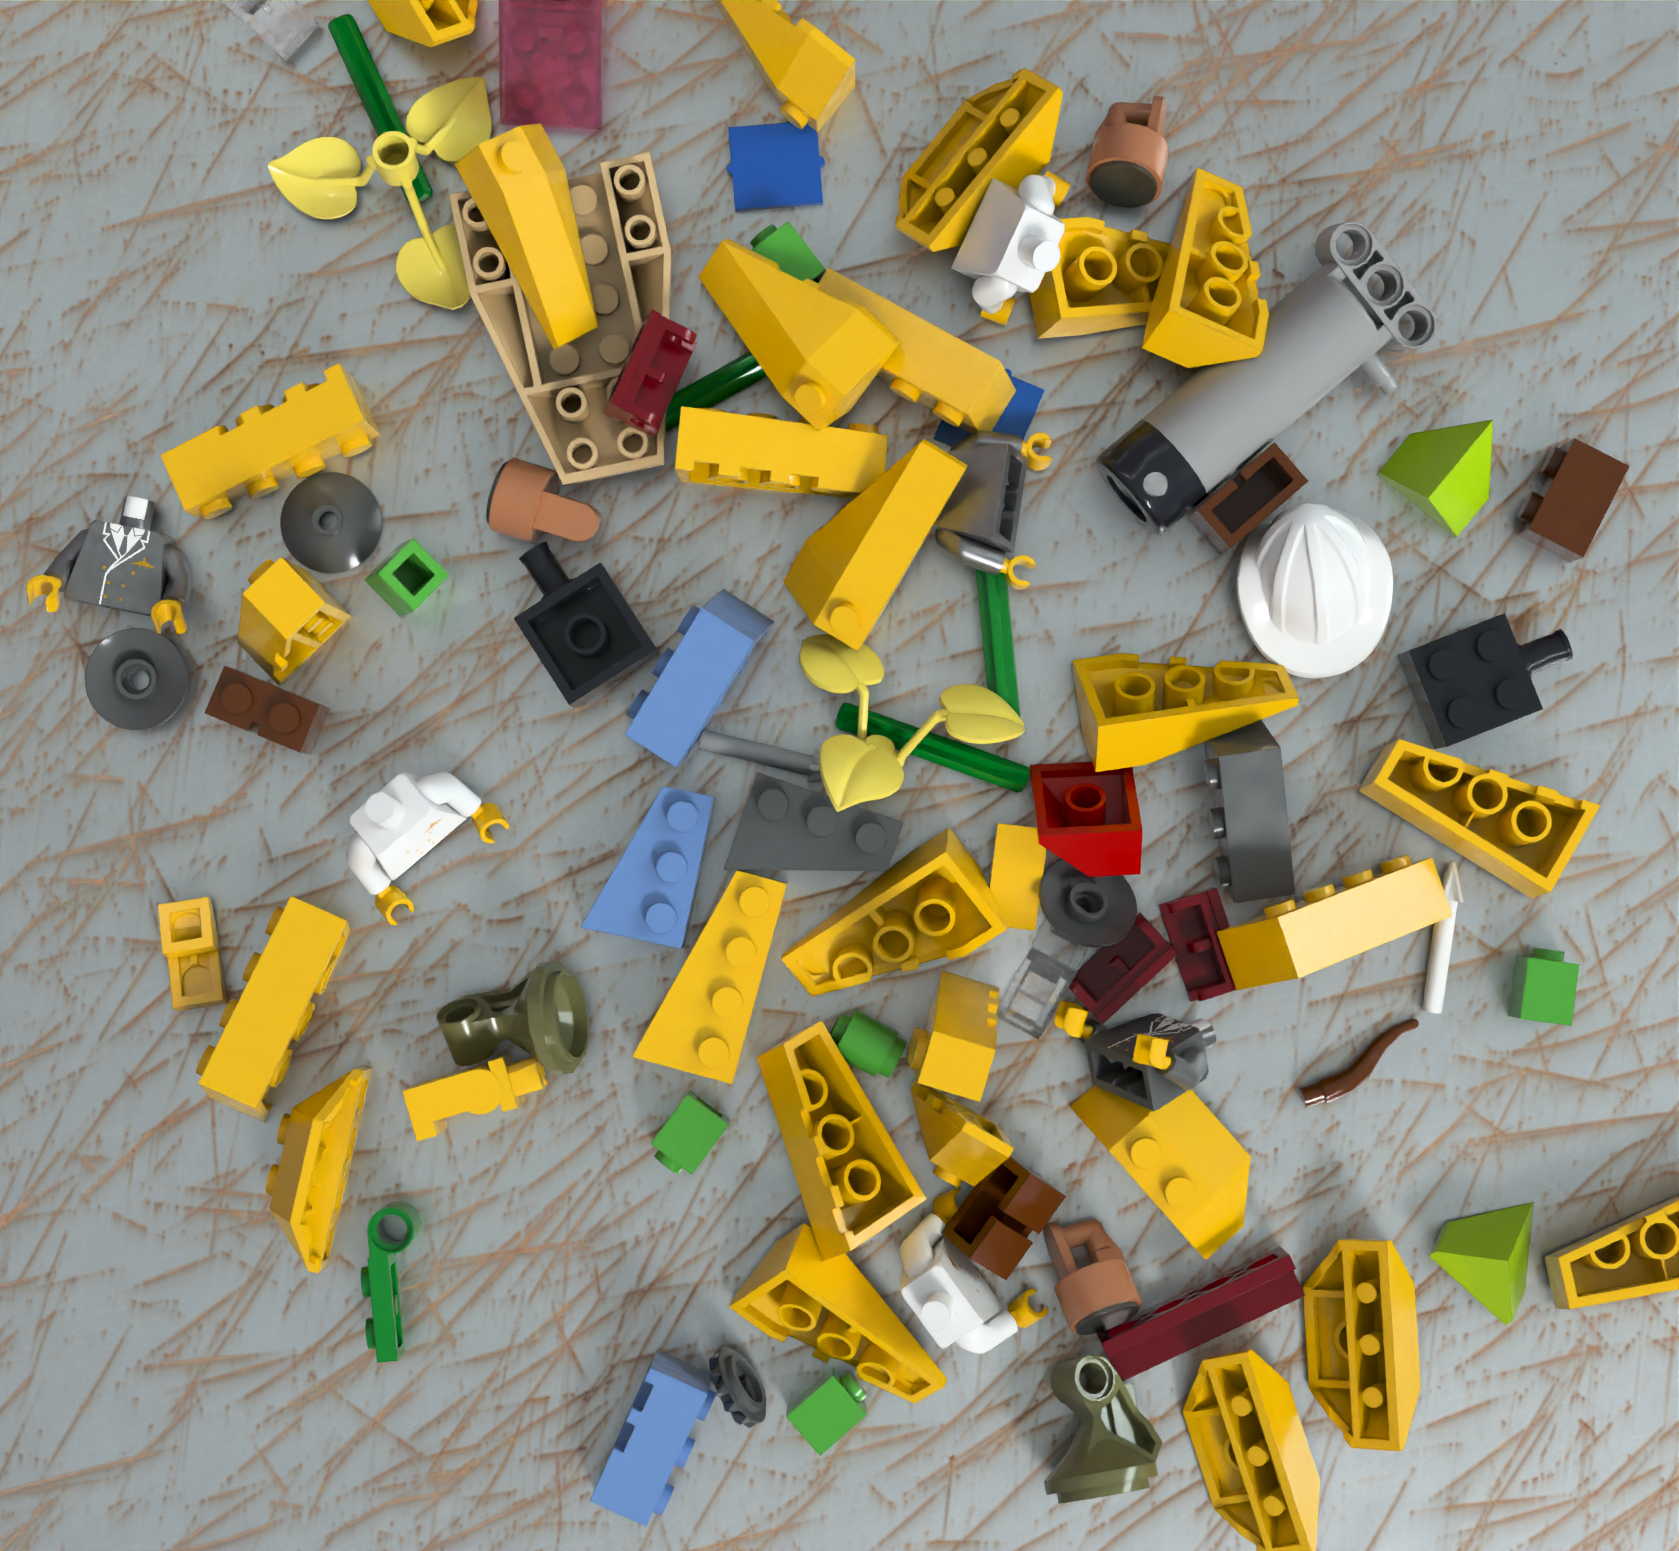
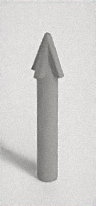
M703 730L699 743L700 750L808 775L807 782L822 781L819 769V752L817 750H814L812 756L708 730Z

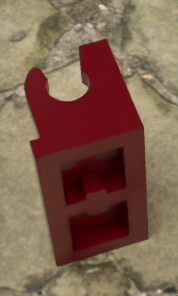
M653 309L642 323L602 413L655 437L688 361L697 345L694 342L697 334L661 316V313Z
M1210 887L1158 904L1170 944L1179 953L1175 959L1189 1001H1203L1235 991L1236 988L1217 935V931L1230 927L1218 889Z
M1140 912L1136 917L1133 928L1124 939L1114 945L1102 947L1066 983L1074 995L1103 1025L1179 953Z

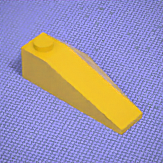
M541 123L518 126L477 145L455 163V166L553 349L555 350L598 328L566 170Z
M1198 167L1193 173L1150 307L1142 349L1186 368L1256 358L1263 351L1269 311L1266 300L1260 299L1256 281L1261 276L1259 263L1251 259L1248 240L1252 235L1243 187Z
M922 439L874 483L808 537L783 582L813 625L856 651L859 650L876 625L967 469V464L927 440Z
M913 1077L909 1084V1089L929 1161L936 1164L932 1173L958 1188L963 1180L975 1186L1009 1158L1014 1147L1002 1127L934 1088L917 1083L916 1078Z
M803 1223L776 1241L730 1302L729 1308L768 1336L783 1343L787 1336L795 1338L815 1348L813 1357L828 1363L831 1357L855 1366L856 1373L860 1379L914 1404L945 1387L946 1376L846 1253L822 1261L813 1230L806 1223Z

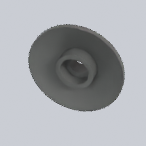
M320 473L303 480L288 495L281 512V534L289 552L302 565L321 573H342L361 565L374 552L382 533V513L373 493L359 480L342 473ZM325 512H334L337 518L336 525L329 530L322 529L319 523L320 517Z
M143 628L124 629L105 638L92 652L85 671V688L91 705L107 722L123 729L146 730L166 722L180 708L188 688V670L181 652L167 637ZM145 671L149 676V684L146 688L138 690L133 684V678L136 673Z
M1063 859L1052 864L1043 875L1039 886L1041 909L1050 925L1066 939L1086 947H1108L1124 939L1133 928L1137 917L1136 898L1131 886L1122 875L1089 877Z

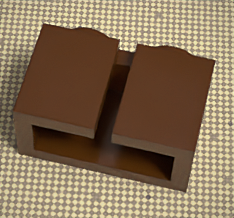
M1576 438L1563 444L1561 448L1554 446L1547 455L1540 470V474L1546 476L1541 485L1543 487L1540 493L1537 494L1531 491L1518 512L1517 519L1523 521L1517 535L1569 562L1583 558L1630 466Z
M1274 442L1189 517L1223 555L1304 486L1308 480Z
M224 666L205 714L246 731L255 732L258 736L297 752L311 755L330 708L240 670Z
M1009 1156L1007 1160L974 1186L941 1234L971 1260L1007 1280L1033 1244L1027 1238L1032 1230L1040 1234L1066 1196L1035 1171Z

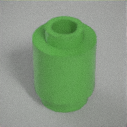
M857 1009L853 1010L850 1017L841 1013L830 1032L845 1061L874 1077L879 1073L889 1078L907 1045L905 1040L897 1037V1030Z

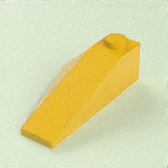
M713 0L778 103L782 105L779 108L780 113L795 127L802 130L808 124L818 133L855 88L856 59L802 18L796 26L792 24L790 17L777 0Z
M1091 217L1060 219L1065 224V231L1058 244L1060 249L1059 263L1053 270L1045 272L1038 289L1033 293H1029L1037 338L1087 335L1147 324L1150 307L1171 244L1148 238L1147 232L1136 229L1125 232L1104 226L1105 221Z
M728 238L720 242L698 276L780 395L818 431H821L850 412L901 342L864 306L850 299L841 301L821 291L822 285L808 278L801 281L781 271L778 263Z
M1118 653L1072 661L1082 736L1095 772L1147 765L1298 705L1299 697L1284 665L1221 660L1215 667L1186 665L1187 658L1171 656L1169 664L1139 662V654Z
M948 827L903 857L782 954L781 960L813 997L869 982L872 976L902 969L904 973L919 969V964L947 957L949 961L964 957L1007 930V923L980 866Z

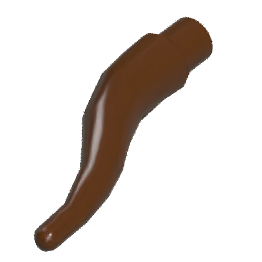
M1411 1019L1390 1028L1374 1039L1346 1069L1330 1076L1319 1078L1317 1083L1300 1088L1299 1093L1304 1106L1308 1108L1322 1102L1329 1104L1352 1093L1370 1077L1385 1050L1401 1034L1418 1027V1020Z

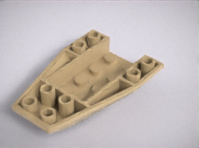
M650 152L600 162V173L567 179L598 328L555 350L469 190L449 194L470 296L563 486L664 465L666 413L655 437L602 413L643 321L652 309L661 313V316L670 319L672 253Z

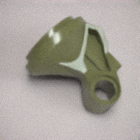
M560 962L539 963L530 974L521 979L512 988L466 995L442 1007L436 1017L454 1062L460 1066H470L488 1059L496 1051L497 1045L507 1039L531 1054L550 1074L574 1073L587 1053L589 1044L590 1023L583 989L577 977Z
M1090 1354L1060 1362L1054 1368L1051 1375V1388L1056 1398L1061 1403L1067 1405L1079 1417L1081 1423L1064 1457L1044 1481L1046 1495L1057 1494L1058 1504L1150 1488L1148 1477L1158 1476L1156 1460L1162 1440L1152 1424L1139 1412L1133 1383L1124 1384L1109 1361L1100 1355ZM1080 1371L1085 1374L1087 1380L1086 1390L1082 1388L1079 1381Z

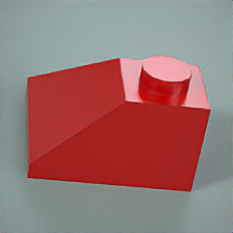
M1092 761L1030 765V779L1038 843L1089 877L1141 874L1143 830L1132 767L1095 772Z

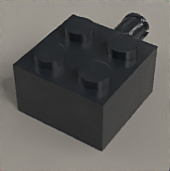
M547 542L538 544L519 558L544 596L541 598V601L514 617V620L570 706L573 708L578 707L660 654L601 562L577 578L569 579L549 549Z
M1504 613L1397 656L1433 747L1438 749L1448 747L1542 710L1543 707L1531 680L1532 674L1562 661L1573 659V652L1570 642L1562 629L1519 645Z

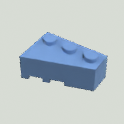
M725 589L721 590L701 609L693 605L678 627L677 631L684 635L675 651L667 648L652 671V674L658 677L650 693L641 690L630 706L626 715L633 719L625 735L674 767H677L689 755L703 730H705L720 707L723 697L736 676L740 675L747 665V659L757 642L764 634H767L774 621Z
M656 1350L590 1498L591 1502L644 1526H647L653 1512L662 1516L674 1490V1486L667 1484L669 1476L675 1465L682 1469L685 1466L695 1443V1439L688 1437L696 1418L702 1421L706 1419L716 1396V1392L709 1389L711 1383L710 1373Z

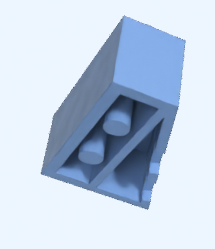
M663 786L582 923L581 928L681 949L684 948L716 797Z

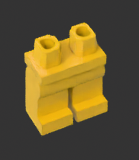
M511 1052L494 1057L488 1063L413 1084L402 1092L416 1140L421 1141L437 1136L448 1127L445 1119L447 1117L467 1111L477 1115L487 1114L499 1105L502 1112L518 1108L525 1101L523 1094L543 1089L548 1084L544 1067L533 1056L513 1062Z

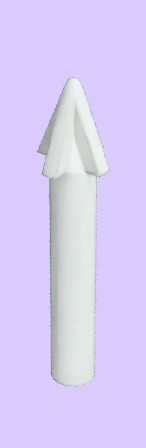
M1455 861L1449 863L1440 880L1452 916L1434 923L1422 1011L1442 1014L1457 904L1458 902H1464Z

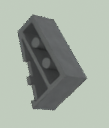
M1259 720L1203 742L1206 760L1203 762L1204 776L1207 789L1211 791L1213 809H1209V823L1213 839H1218L1220 857H1214L1215 876L1218 887H1226L1234 903L1295 894L1281 747L1263 721Z
M757 772L723 870L887 871L904 822L855 805L837 812L829 796Z

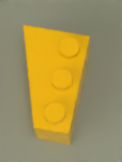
M280 557L275 563L268 559L252 572L248 578L251 586L242 593L237 643L280 686L352 615L309 571L283 557Z

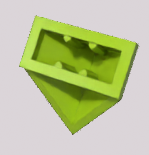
M1493 419L1411 433L1377 474L1456 538L1489 499Z
M1534 1202L1449 1221L1442 1227L1429 1255L1505 1326L1513 1321L1525 1292Z

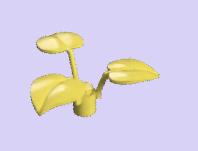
M483 77L455 80L441 85L419 98L410 108L407 115L406 130L409 137L398 131H389L381 134L373 144V155L366 158L367 165L361 175L362 164L359 154L347 141L336 137L312 139L301 144L285 156L268 163V169L274 183L288 202L304 214L318 219H336L349 214L357 204L355 186H365L374 171L378 170L384 182L392 186L403 187L423 238H415L406 242L398 253L396 273L402 287L419 301L451 310L461 308L471 298L455 225H445L433 234L431 233L412 181L416 178L419 171L416 153L427 156L434 150L442 161L455 164L477 145L490 140L492 118L486 82Z
M830 634L810 636L801 642L799 664L802 672L811 683L818 688L832 693L844 694L855 689L859 696L857 737L846 734L830 737L822 744L819 752L821 778L837 812L861 802L882 799L898 791L904 780L902 767L906 757L939 722L945 721L946 730L952 737L973 744H991L1011 740L1021 736L1026 729L1019 715L996 693L979 685H953L945 689L941 694L939 702L943 710L933 712L902 749L896 752L893 742L882 735H870L867 737L869 691L866 685L878 684L884 676L883 664L876 653L865 644H862L859 650L856 651Z

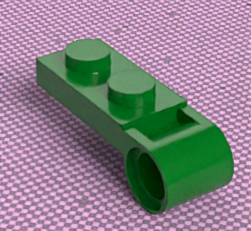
M402 1201L391 1202L377 1211L370 1219L367 1228L370 1257L367 1259L368 1266L361 1268V1289L364 1298L371 1297L373 1318L366 1319L365 1331L368 1349H376L377 1363L398 1361L405 1353L396 1253L406 1249L418 1237L421 1230V1218L418 1211L412 1205ZM386 1215H397L404 1220L407 1227L404 1239L393 1240L384 1233L382 1224Z

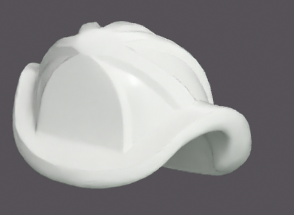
M1306 503L1281 511L1260 524L1249 535L1243 547L1236 579L1241 617L1252 642L1271 664L1284 665L1288 674L1314 679L1331 677L1347 672L1371 654L1381 639L1389 619L1393 598V572L1387 549L1379 536L1365 522L1349 513L1331 508L1330 506Z

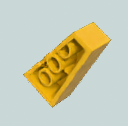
M338 363L323 371L327 381L307 386L304 382H301L283 391L285 396L282 398L283 403L275 408L272 404L256 405L240 413V416L235 419L236 428L228 431L225 425L215 426L161 454L162 461L184 510L195 517L202 515L205 520L215 518L231 510L232 505L230 502L247 494H249L251 499L265 496L278 489L277 481L292 474H296L297 478L310 476L325 468L324 460L340 453L344 457H351L369 449L372 446L370 440L381 434L357 380Z
M681 406L675 470L680 482L854 499L885 472L888 435L878 434L879 427L870 424L851 423L848 424V429L827 426L818 431L805 418H799L798 422L777 420V416L770 414L748 413L747 415L727 413L724 410L714 408Z
M822 1020L793 1034L757 1057L822 1261L852 1251L926 1200L925 1195Z

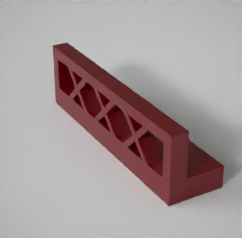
M1278 1247L1137 1313L1131 1319L1118 1326L1096 1334L1110 1364L1119 1374L1121 1380L1125 1381L1305 1296L1293 1271L1296 1267L1290 1255L1283 1248Z

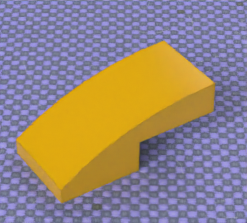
M997 823L988 885L1007 923V928L1035 931L1039 908V886L1043 878L1046 848L1038 843L1037 828Z
M209 897L159 904L158 914L162 954L168 958L172 1007L176 1011H184L227 1004L224 966L211 899Z

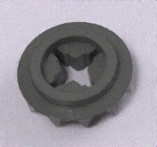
M723 1347L715 1352L714 1356L709 1359L710 1380L715 1385L717 1391L715 1395L721 1399L724 1411L730 1412L736 1423L739 1425L744 1424L748 1428L763 1422L766 1416V1394L754 1367L743 1355L729 1347Z

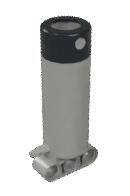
M1356 221L1339 223L1325 228L1318 235L1315 243V254L1322 266L1269 310L1263 351L1258 357L1203 366L1098 456L1096 466L1108 487L1123 506L1150 532L1156 535L1164 534L1359 366L1384 394L1389 395L1397 389L1398 384L1393 379L1390 370L1376 354L1384 345L1394 350L1415 349L1429 344L1434 338L1437 330V320L1432 309L1375 235L1364 224ZM1341 233L1347 234L1353 242L1352 255L1348 260L1343 259L1336 250V241ZM1373 273L1379 275L1384 283L1383 294L1378 300L1370 296L1367 288L1368 279ZM1404 313L1412 317L1415 326L1413 335L1408 340L1401 336L1398 327L1399 320Z

